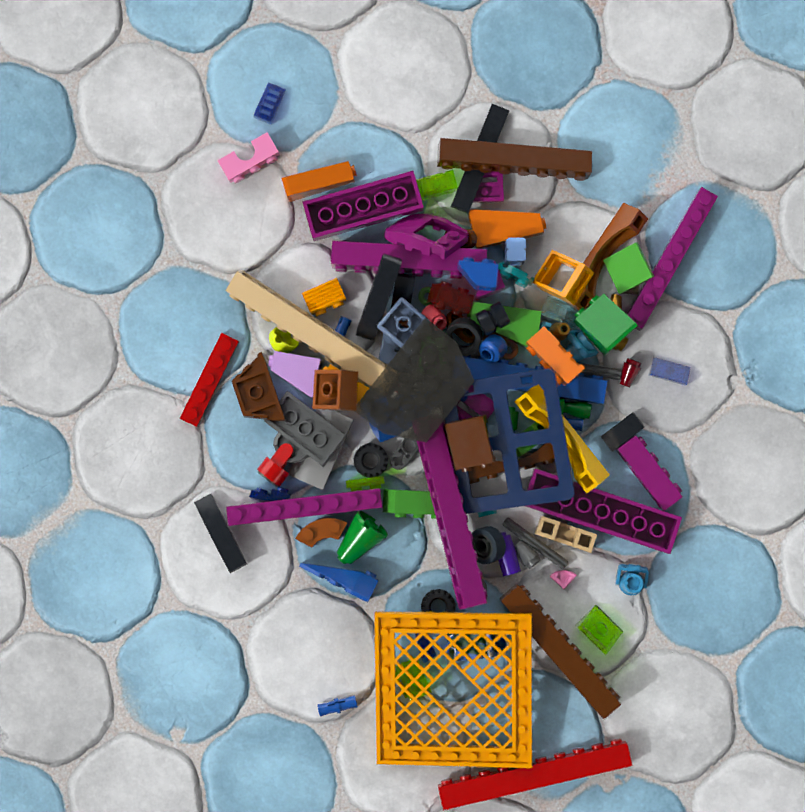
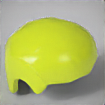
M275 327L269 333V343L277 352L290 353L299 346V342L293 339L288 331L283 332Z

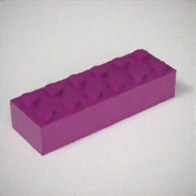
M414 171L302 202L313 241L424 211Z

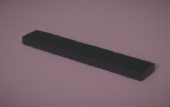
M492 103L477 141L497 143L510 110ZM474 169L464 172L451 204L452 208L467 214L469 213L484 176L483 172Z

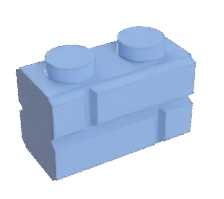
M525 238L506 239L504 244V263L506 266L511 265L520 269V266L524 264L526 260Z

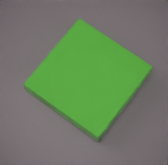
M638 242L603 260L619 294H623L654 277Z

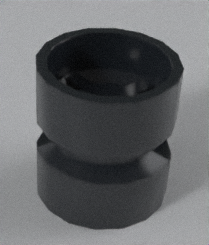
M500 302L491 305L488 311L484 309L475 314L486 336L496 332V327L503 328L511 324Z

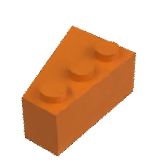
M545 327L541 328L526 342L527 351L533 357L537 355L541 360L539 364L544 369L549 368L555 372L558 385H567L585 369L582 364L579 365L572 358L573 355L569 351L567 352Z

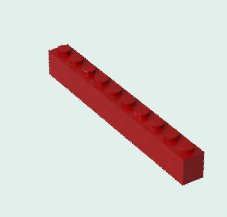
M615 739L610 741L611 744L604 746L603 743L592 745L591 749L576 748L573 750V753L565 754V752H559L554 754V757L548 759L546 756L538 757L535 759V762H532V768L498 767L497 771L483 770L478 772L479 775L472 777L471 774L462 775L459 780L452 781V778L442 780L441 784H438V790L443 810L633 766L628 744L626 741H622V739Z

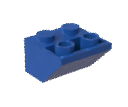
M474 258L459 260L457 269L475 290L495 291L498 264H495L494 260L483 259L482 262H474Z

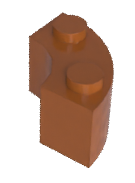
M336 518L319 519L305 526L295 539L311 548L323 538L339 540L348 522Z

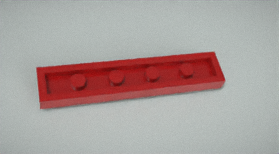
M223 333L220 334L179 419L198 427L239 343L238 340Z

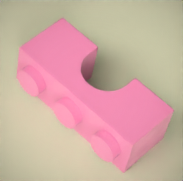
M268 132L251 141L255 153L250 160L244 161L239 159L234 151L217 160L230 183H238L245 178L244 175L250 172L251 174L256 173L265 163L271 164L278 159L279 151Z

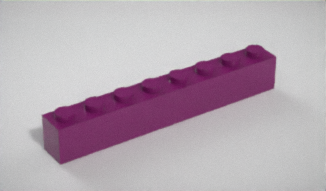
M703 187L697 191L652 270L654 277L645 282L627 314L638 325L635 329L639 331L645 326L718 197Z
M378 488L228 506L226 510L228 526L382 508L381 490Z

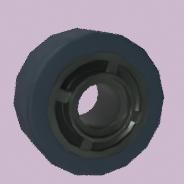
M485 526L472 532V545L477 553L478 563L483 565L491 564L503 557L506 549L505 539L497 528Z

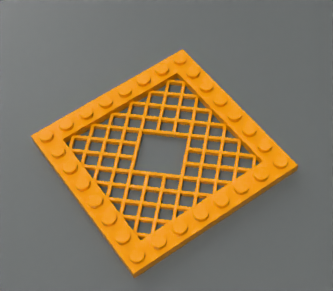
M375 611L377 764L532 768V614ZM395 633H401L398 637L395 638ZM408 633L420 634L415 639H413ZM427 633L440 634L433 640ZM447 634L459 635L454 640H452ZM466 634L479 635L474 640H471ZM486 634L499 635L492 641ZM403 635L411 641L405 649L397 642ZM423 635L431 642L425 649L417 643ZM506 635H512V641ZM442 636L450 642L444 650L436 643ZM462 636L470 643L463 650L455 643ZM482 636L490 643L483 650L475 643ZM501 637L509 643L503 650L495 644ZM395 645L402 651L396 658ZM413 645L421 651L415 658L407 652ZM432 645L440 651L434 659L426 652ZM452 645L460 652L454 659L446 653ZM471 646L480 652L474 659L465 653ZM491 646L499 652L493 660L485 653ZM511 646L512 660L505 654ZM403 654L411 660L405 668L397 661ZM423 654L431 661L425 668L417 662ZM442 655L450 661L444 669L436 662ZM462 655L470 662L464 669L456 663ZM482 655L490 662L483 669L476 663ZM501 656L509 662L503 669L495 663ZM395 664L402 670L397 676ZM413 664L421 670L416 677L407 671ZM433 664L441 671L435 677L427 672ZM452 665L480 690L454 716L427 690ZM471 665L480 671L474 678L466 672ZM491 665L499 671L493 679L485 672ZM510 666H512V679L505 673ZM404 673L411 679L406 686L398 680ZM423 673L431 680L425 687L417 680ZM482 674L490 681L484 688L476 682ZM501 675L509 681L503 689L495 682ZM413 683L421 689L416 696L408 690ZM396 684L402 689L397 695ZM492 684L499 690L493 698L485 691ZM511 685L512 698L505 692ZM404 692L412 698L406 705L398 699ZM423 693L431 698L425 706L417 699ZM482 693L490 700L484 707L476 701ZM501 694L509 700L503 708L495 701ZM414 701L422 708L416 715L408 709ZM396 702L402 707V709L397 714ZM433 702L441 708L435 716L427 709ZM472 703L480 709L474 716L466 710ZM492 703L499 709L493 717L485 710ZM511 704L512 717L505 711ZM404 711L412 717L406 724L398 718ZM424 711L431 717L425 725L417 718ZM442 712H445L451 718L445 725L437 719ZM462 712L470 718L464 726L456 719ZM482 712L490 719L484 726L476 720ZM501 713L509 719L503 727L495 720ZM414 720L422 727L416 734L408 727ZM396 721L402 726V728L397 733ZM433 721L441 727L436 734L428 728ZM453 721L461 728L455 734L447 729ZM472 722L480 728L474 735L466 729ZM492 722L499 728L494 735L486 730ZM511 723L512 735L506 730ZM404 730L412 736L406 743L399 737ZM424 730L431 736L426 743L418 737ZM443 731L451 737L445 744L437 737ZM462 731L470 737L465 744L457 738ZM482 731L490 738L484 745L476 738ZM501 732L509 738L504 745L496 739ZM415 739V740H416L418 743H420V744H410V743ZM433 740H435L438 744H430V743H431ZM454 740L458 745L449 744ZM472 741H474L477 745H469V744H470ZM493 741L497 746L488 745Z

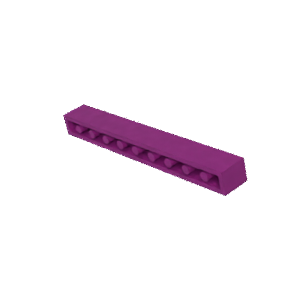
M439 414L417 418L412 421L459 610L487 603V592L482 585V572L477 565L478 556L473 549V536L467 525L468 516L463 510V497L458 490L457 485L459 481L457 475L454 474V461L449 454V441L443 430L444 421L440 418Z

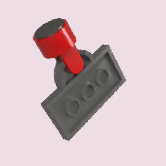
M288 391L280 400L286 421L264 420V422L278 432L273 443L276 452L271 459L266 457L257 468L258 473L276 487H280L289 475L284 469L287 463L297 464L310 456L324 467L347 438L345 434Z

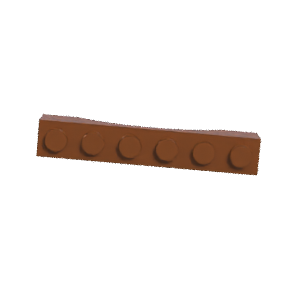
M626 203L621 205L583 262L594 274L575 305L567 303L570 307L579 311L582 307L586 310L591 305L589 301L596 296L597 280L604 266L603 260L610 257L627 240L638 235L647 222L648 218L640 209Z

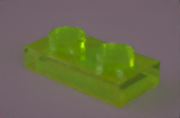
M384 476L347 480L346 488H351V492L361 491L363 486H370V489L381 488V484H385Z

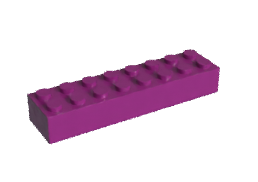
M332 241L331 266L332 269H336V272H347V269L355 270V273L365 274L366 271H374V274H376L384 253L402 259L399 270L400 274L412 273V276L423 277V274H431L433 278H442V275H450L451 279H461L463 275L457 269L459 260L474 258V262H482L483 259H487V250L459 248L446 259H440L441 256L436 254L424 255L422 250L414 248L413 251L406 250L405 245Z
M534 468L526 490L558 486V476ZM574 481L575 494L571 499L525 506L667 554H671L682 520L680 516L595 488L586 493L580 484Z

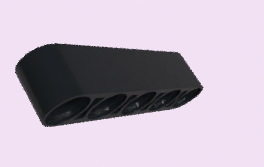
M383 253L355 336L371 341L375 340L378 332L377 325L383 318L401 267L402 259Z

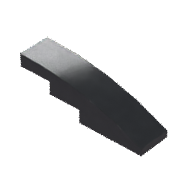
M209 494L194 502L228 571L232 573L247 565L213 495Z

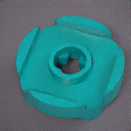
M499 263L498 270L502 278L506 280L512 278L516 280L515 284L522 288L532 285L534 278L528 279L526 272L511 265L503 267L504 263Z

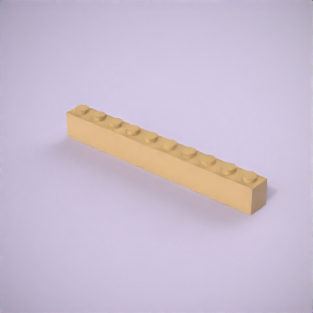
M243 270L235 273L225 290L230 293L229 296L232 299L242 301L246 304L245 307L253 312L256 310L262 314L261 317L264 320L277 324V328L283 332L288 331L293 335V339L300 343H306L309 345L308 348L315 353L320 352L325 356V360L341 366V370L357 371L358 381L364 385H370L373 387L372 390L379 395L388 394L401 375L395 369Z

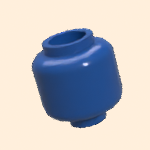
M496 334L489 335L479 346L482 359L491 363L498 362L508 350L506 341Z

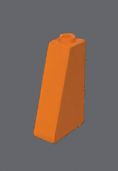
M349 161L286 176L282 178V182L289 202H293L354 183V177L357 174L354 165L350 166Z
M471 209L468 213L471 230L477 236L476 249L504 244L508 238L526 239L543 235L544 229H546L545 219L541 218L540 213Z

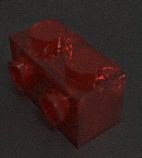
M441 281V284H432L427 302L434 304V308L445 310L446 308L451 310V314L462 316V314L470 313L475 295L469 294L468 289L461 287L455 289L452 288L451 283Z

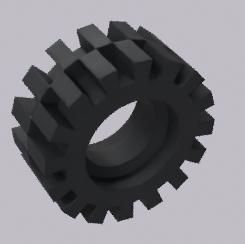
M367 443L360 446L355 452L353 459L356 470L362 476L369 478L380 476L388 465L386 451L375 443ZM368 453H374L378 457V464L374 468H368L364 465L363 459Z
M431 590L422 599V612H432L431 603L436 599H441L446 604L444 612L455 613V601L452 595L445 590Z

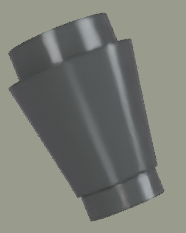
M523 540L514 546L524 567L527 566L528 569H531L541 560L539 554Z

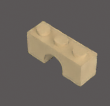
M540 516L534 533L589 553L592 552L597 534L544 516Z

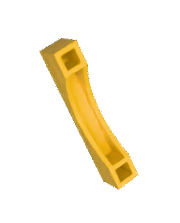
M535 385L514 402L526 417L548 429L549 420L544 391L539 385ZM562 415L574 477L584 491L588 493L602 483L610 474Z

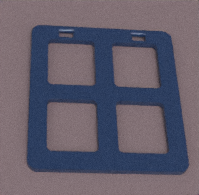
M547 368L450 383L441 388L440 392L446 424L460 420L456 402L458 397L490 393L493 399L498 435L489 437L492 451L499 450L502 453L508 492L473 497L468 471L455 470L454 465V474L458 477L459 484L457 486L459 493L463 497L462 506L466 514L564 501L574 496L575 490L556 374L552 369ZM533 376V383H522V377ZM474 385V392H463V386ZM535 385L543 386L549 428L515 433L512 426L507 391L509 389ZM551 443L554 450L559 485L524 490L517 448Z

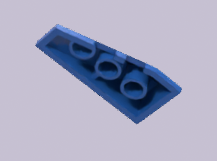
M303 562L299 566L322 579H327L329 583L344 588L346 592L367 603L379 581L376 579L377 575L368 570L364 573L357 570Z

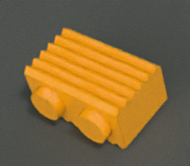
M337 278L302 293L311 315L315 314L316 317L327 313L326 309L332 306L334 309L343 306L344 301H346Z

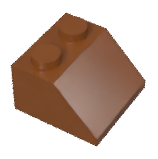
M315 370L312 409L356 411L358 372L349 370Z

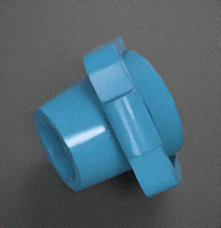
M580 329L572 330L567 335V339L571 343L565 349L573 355V359L577 363L584 358L593 357L599 353Z
M620 564L615 584L619 585L620 590L624 594L636 595L643 588H647L649 569L640 565ZM639 572L645 573L644 580Z

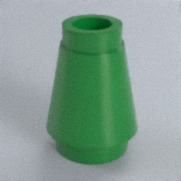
M565 401L563 413L583 420L590 419L592 404H588L587 401Z

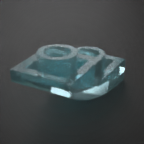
M547 296L541 315L566 323L572 330H577L578 328L573 322L577 318L575 314L578 310L565 302Z

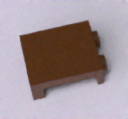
M486 414L445 424L455 470L461 469L462 472L473 470V467L478 465L481 468L492 466V463L496 461V457L493 456L486 426L488 422Z

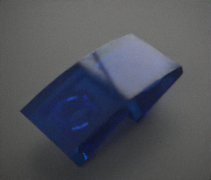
M278 486L277 490L272 488L270 495H267V490L257 487L256 491L251 490L249 497L259 500L278 501L289 499L292 495L288 494V489Z

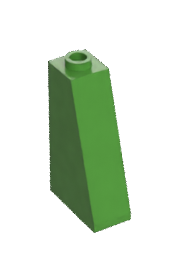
M473 302L472 306H468L467 317L478 323L475 314L484 309L488 311L489 307L493 304ZM503 306L511 324L503 328L496 327L495 333L526 348V342L539 331L541 311Z

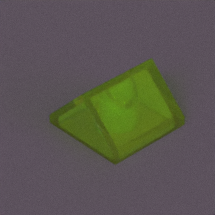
M597 605L593 606L575 625L605 655L623 633V630Z

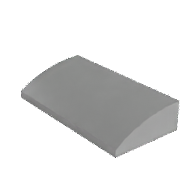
M316 410L318 415L343 434L348 435L354 419L333 410ZM344 442L324 467L309 456L300 463H293L289 475L323 490Z

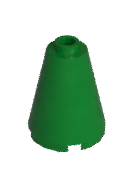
M358 511L355 514L337 550V558L343 564H352L388 536L385 528L381 524L378 526L375 523L376 519L364 511Z

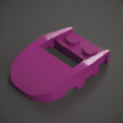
M418 213L401 218L387 227L384 234L386 240L395 245L404 244L406 250L413 251L414 248L422 250L424 255L436 254L441 256L440 259H446L468 242V231L446 218L431 214ZM427 225H431L434 230L440 231L443 229L448 232L435 242L416 234Z

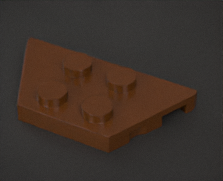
M260 352L250 365L247 364L242 373L238 374L231 381L244 418L286 421L264 355Z

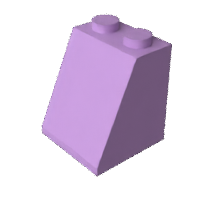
M274 351V355H270L268 364L271 371L313 399L314 371L321 370V359Z

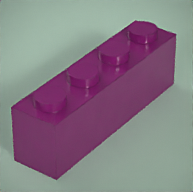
M635 435L618 447L616 451L659 508L665 511L683 497L680 494L682 490L676 482L673 484L670 481L669 472L664 467L661 469L657 462L659 460L653 452H648L645 448L647 444L641 436L638 438Z

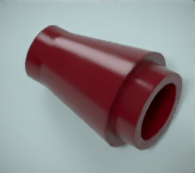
M627 358L626 362L623 363L619 384L630 388L642 369L640 368L642 363Z

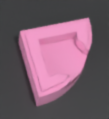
M559 570L550 575L563 589L577 576L568 570Z

